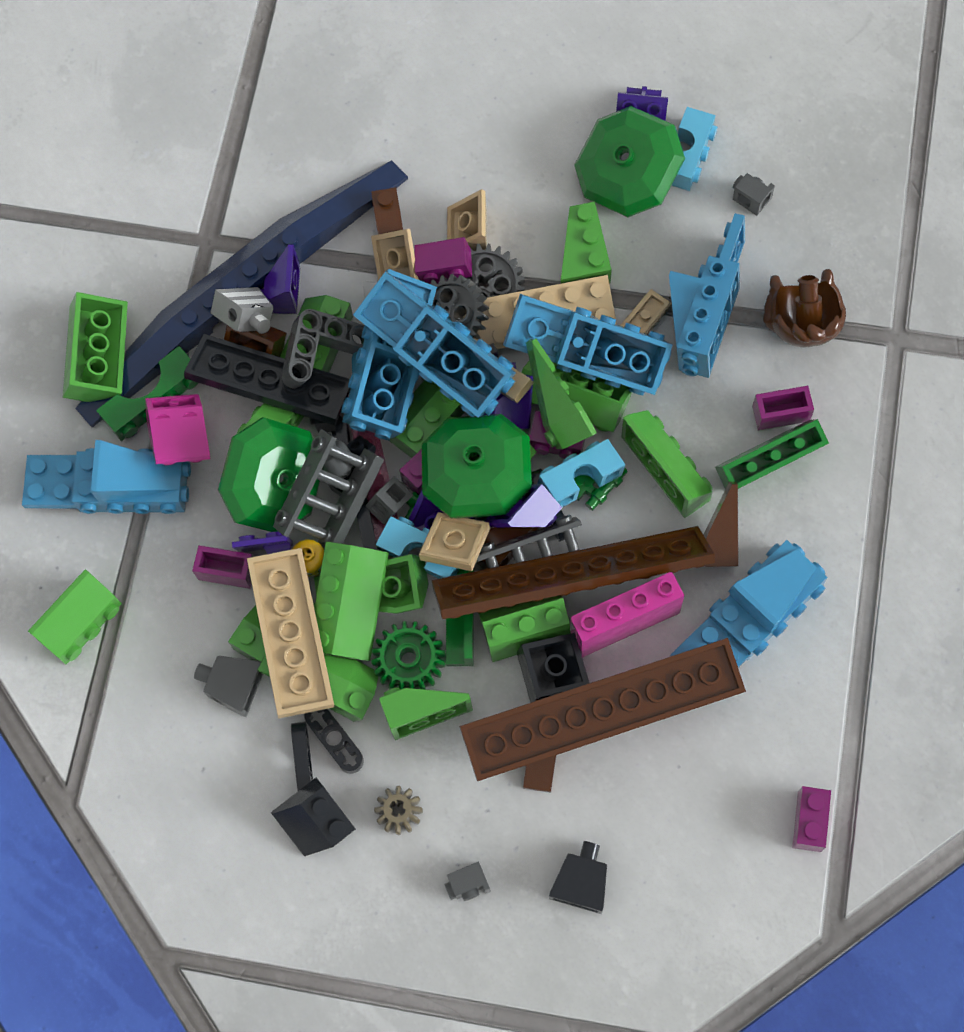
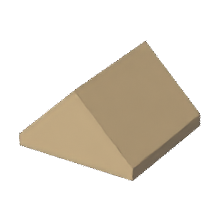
M481 189L447 207V240L465 237L473 251H476L477 244L481 245L482 250H486L487 208L485 190Z
M410 229L371 236L378 281L388 269L418 280V276L415 274V255Z

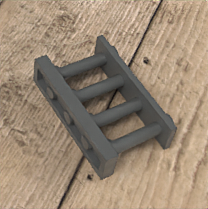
M321 429L318 436L312 441L311 450L282 509L275 516L273 527L286 537L289 536L292 528L319 538L318 543L325 550L326 542L343 544L384 459L365 448L362 454L358 456L335 446L334 443L337 438ZM328 455L355 466L348 480L322 470ZM316 479L343 490L336 504L310 494ZM304 504L331 514L324 528L298 519Z
M566 515L556 519V524L496 545H494V542L483 544L477 561L485 559L488 569L499 567L495 555L510 550L515 563L526 561L521 546L537 541L542 558L553 556L547 537L561 532L569 552L580 550L573 528L581 526V521L577 517L572 518L571 515Z

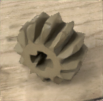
M396 786V794L394 795L387 788L385 793L388 798L385 799L381 796L377 798V801L383 806L374 808L376 814H383L377 819V823L379 825L386 823L384 830L387 833L394 826L396 835H401L402 826H405L407 832L410 833L412 831L409 824L410 821L417 825L420 823L419 818L414 816V814L423 813L422 807L415 806L420 802L419 796L411 798L413 791L410 788L403 795L401 786ZM399 804H402L405 813L403 815L398 813V817H396L392 808L396 805L399 808Z

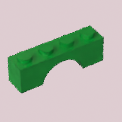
M180 346L159 361L161 375L153 391L135 399L125 398L116 394L96 410L121 442L125 438L135 435L138 428L147 422L145 398L180 396L186 390L193 389L198 385L197 382L184 378V371L190 358Z

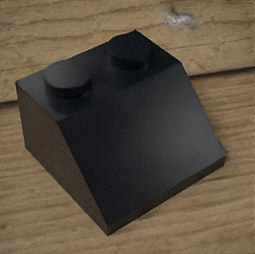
M575 632L522 644L517 651L530 703L589 684Z
M317 777L271 812L304 856L332 848L356 830Z

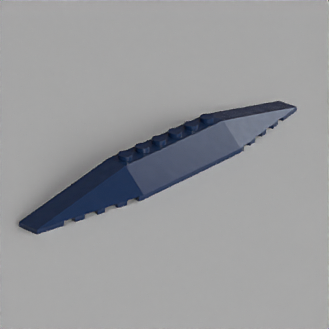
M391 160L277 220L163 309L124 353L121 396L131 398L161 374L159 361L175 348L180 346L187 354L199 344L203 334L211 335L213 333L212 327L221 321L211 314L216 289L254 287L262 289L266 276L288 244L294 245L299 264H301L373 207L371 191L398 188L408 180V176ZM111 398L92 402L81 401L75 409L93 428L102 421L96 410Z

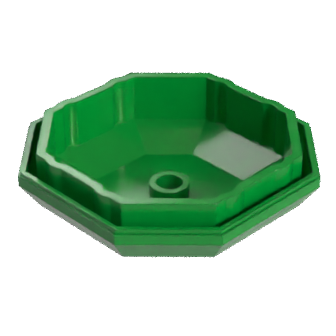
M629 106L597 119L574 166L584 198L595 201V203L628 218L663 203L685 160V156L674 124ZM629 153L626 160H621L623 154Z
M502 414L483 415L479 418L477 416L447 418L421 444L423 496L451 519L506 515L532 488L530 437ZM472 456H479V459L476 461L470 460Z
M262 417L232 436L218 491L234 523L269 532H277L273 527L275 516L282 509L311 450L313 437L310 431ZM281 474H282V475H283V481L280 483L279 479H280V476H281ZM316 479L310 492L311 495L317 496L320 480ZM304 504L298 519L304 520L312 514L313 507Z

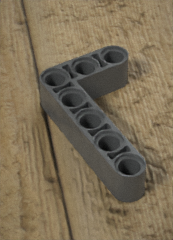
M313 309L304 310L292 324L282 370L283 383L289 388L296 389L310 378L318 344L349 354L357 352L360 347H363L364 338H362V331L365 325ZM302 321H309L312 329L306 328ZM328 327L336 331L337 337L332 336L328 332ZM353 335L360 338L361 344L354 341ZM297 344L303 345L306 348L307 354L300 352ZM292 369L300 372L301 379L293 375Z

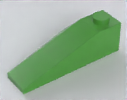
M536 338L528 340L526 347L541 419L546 430L544 436L551 447L555 446L556 449H565L596 434L594 426L579 401L575 403L569 398V386L565 380L563 381L559 376L555 377L553 374L556 371L555 366Z
M410 554L387 561L379 612L399 614L423 608L429 583L427 572L424 569L425 561L420 560L419 556ZM320 576L314 577L316 596Z
M265 654L257 671L270 677ZM324 654L334 701V707L329 709L353 722L362 720L375 695L378 676L375 675L374 669L355 659Z

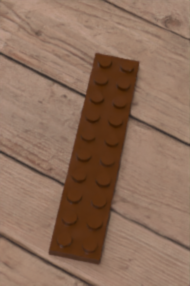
M699 526L435 579L432 580V587L442 619L458 618L461 615L476 612L483 613L495 608L512 607L524 602L540 601L544 598L558 595L565 596L573 592L594 590L598 587L612 584L618 585L636 579H647L651 576L669 572L676 573L679 570L701 568L715 563V554Z
M728 638L459 726L476 780L481 781L744 693L746 689Z

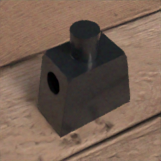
M583 841L580 856L567 854L550 891V900L602 914L607 864L596 861L600 845Z

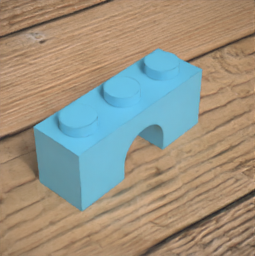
M690 107L686 108L679 126L678 137L681 142L688 144L691 149L683 151L685 160L671 186L690 191L693 182L698 183L702 171L699 165L701 161L706 162L710 150L707 144L709 140L714 141L718 126L714 125L716 115Z
M609 439L601 443L596 441L579 455L576 453L571 454L563 460L562 464L556 467L552 465L545 468L540 473L537 484H542L563 508L577 500L580 489L574 481L575 477L579 475L590 476L600 488L622 476L626 464Z
M390 516L376 546L379 551L388 552L391 557L405 556L412 549L422 548L430 530L423 528L421 531L413 527L414 523L400 516L399 519ZM427 562L424 567L427 574L437 579L455 576L459 571V568Z

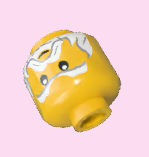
M310 539L301 540L296 543L292 550L302 548L308 578L320 575L324 556V549L321 544Z

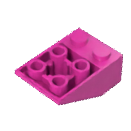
M199 394L145 398L147 428L156 464L172 465L176 462L186 461L198 463L202 460L210 459Z

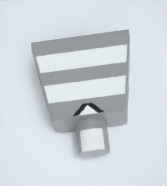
M258 287L215 290L211 314L238 332L257 331L263 334L270 329L273 305Z

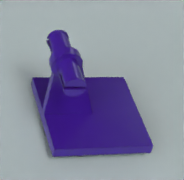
M642 86V89L627 87L626 93L618 92L616 112L632 106L666 121L668 97H661L662 90L647 89V86Z
M279 531L266 533V538H255V535L238 537L239 541L232 542V548L242 553L265 550L267 554L291 550V546H293V540L283 536Z

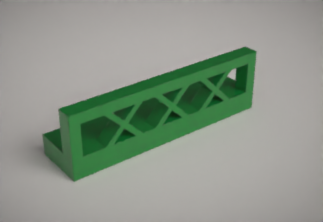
M474 568L472 571L459 569L457 575L474 572ZM474 613L461 615L458 618L446 619V666H474Z

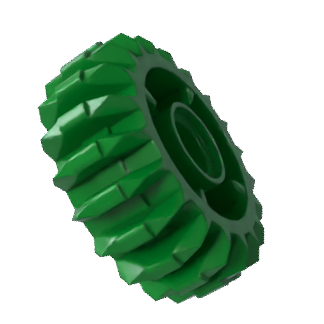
M403 621L402 629L399 630L396 624L391 625L393 630L391 634L383 630L382 634L385 640L376 639V644L381 648L372 649V654L377 658L371 660L372 665L377 667L374 670L375 675L382 676L380 683L382 685L389 683V690L399 686L400 690L404 688L415 689L418 686L420 689L426 690L424 685L426 682L434 686L435 681L432 675L438 678L442 676L441 671L437 668L445 667V661L440 658L446 656L445 650L439 649L443 646L442 640H435L437 633L432 631L427 634L429 629L427 625H423L418 630V622L416 621L412 623L411 628H408L407 622ZM406 653H413L416 655V658L412 663H404L401 661L402 656Z

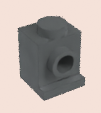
M748 173L745 176L740 175L732 187L734 189L733 200L757 216L772 199L775 185L770 183L769 186H766L760 178L753 177Z
M394 476L371 498L365 507L385 525L390 516L392 517L413 494Z
M479 861L447 874L449 882L444 884L451 900L455 898H463V901L473 899L480 895L478 890L484 889L485 894L491 892Z

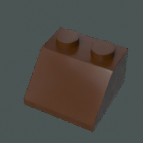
M227 325L224 340L280 357L287 333L271 326L263 334L257 331L238 332Z

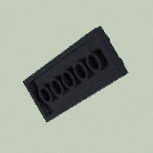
M203 334L184 371L185 379L332 425H336L344 400L348 398L351 388H348L350 379L313 368L310 378L299 388H289L282 381L284 358L207 334ZM292 369L293 375L301 379L300 372Z

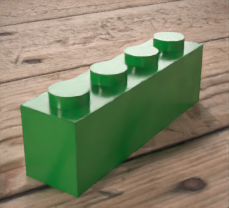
M807 420L715 466V469L725 489L728 483L733 481L738 484L739 489L829 444L819 420Z

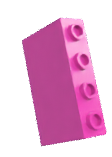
M669 572L572 616L571 622L575 629L571 630V633L575 632L582 658L680 614L684 594L674 574Z

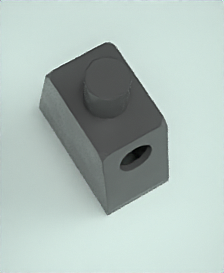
M217 656L213 667L199 663L194 673V679L206 683L203 692L207 697L239 715L247 717L263 673L257 671L261 662Z

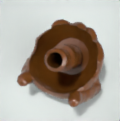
M830 269L823 270L820 283H818L819 279L817 277L805 275L797 280L799 285L783 286L780 277L772 275L770 277L769 295L764 305L763 322L769 330L775 332L787 344L802 348L823 345L839 335L845 324L846 308L841 293L835 285L833 272Z

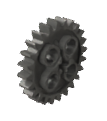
M489 243L486 250H482L480 244H477L476 251L471 249L472 277H467L466 279H470L478 287L481 282L483 284L488 283L487 288L480 286L482 289L481 293L488 298L525 291V287L521 286V284L525 283V277L519 276L523 273L522 267H516L518 264L517 258L509 261V251L502 255L500 246L495 251H491ZM483 264H490L493 266V268L488 272H483L480 270V267ZM499 271L502 272L501 275L496 276V273H498ZM500 283L508 285L507 290L502 292L497 291L495 287Z
M451 274L449 279L441 276L440 283L432 280L431 284L437 287L432 306L435 307L438 302L450 314L449 317L452 321L465 325L471 331L470 335L472 338L481 339L477 332L478 330H486V327L481 323L489 319L483 313L489 309V306L483 303L487 297L481 293L482 289L462 275L457 278Z

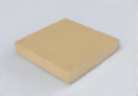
M438 512L419 553L420 560L472 571L490 530L489 522L469 518L451 519L445 513Z

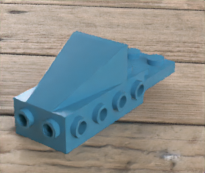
M735 213L732 222H727L724 230V237L726 238L724 245H719L716 257L709 256L706 265H701L698 277L674 271L669 273L678 367L680 371L688 376L710 377L740 289V264L738 261L745 244V215Z
M391 269L385 271L399 280L427 304L433 305L436 286ZM365 325L362 331V338H364L363 347H360L352 355L351 359L352 375L348 383V388H351L349 398H346L342 405L341 412L344 413L342 422L350 424L349 427L353 430L360 432L367 430L375 433L374 436L379 439L390 440V438L392 439L403 433L406 428V416L414 398L413 389L419 378L420 371L413 365L408 366L397 357L399 354L393 350V347Z
M384 272L353 316L391 345L393 350L399 354L397 357L408 366L413 365L420 371L419 375L429 383L434 382L441 388L440 392L450 400L455 399L462 404V410L472 417L477 416L478 418L485 413L490 415L499 404L496 399L500 393L506 394L516 382L512 379L516 374L512 370L514 365L503 356H500L498 359L490 352L492 347L482 339L478 341L473 339L470 335L471 331L465 325L448 319L450 314L441 306L436 305L433 307L427 304L390 273Z
M520 294L503 343L505 347L528 354L526 342L536 338L550 360L557 364L556 368L570 373L572 369L581 371V376L591 380H596V377L606 379L605 384L620 388L622 384L630 387L629 391L644 396L645 392L653 395L656 394L657 388H659L662 382V374L666 363L670 359L673 344L664 340L665 335L651 330L647 335L639 332L641 327L630 323H625L624 327L616 325V319L602 314L600 319L591 315L592 311L577 307L574 311Z
M95 440V448L77 451L76 455H27L22 506L24 508L78 509L86 514L96 512L120 514L122 512H135L138 514H147L149 512H161L164 514L185 512V505L189 500L187 478L191 475V463L186 461L176 462L172 465L156 464L153 450L143 448L135 451L102 440Z
M788 540L781 546L776 543L767 552L768 558L762 564L759 561L755 563L747 572L749 576L738 580L729 589L730 595L724 601L720 598L711 606L709 618L670 657L728 638L739 668L754 654L759 656L768 647L767 641L773 635L777 638L788 627L786 622L792 616L795 619L798 618L807 608L805 605L807 601L811 598L816 600L825 591L826 588L823 585L828 577L825 575L824 569L818 563H812L804 556L805 552L797 544H791Z

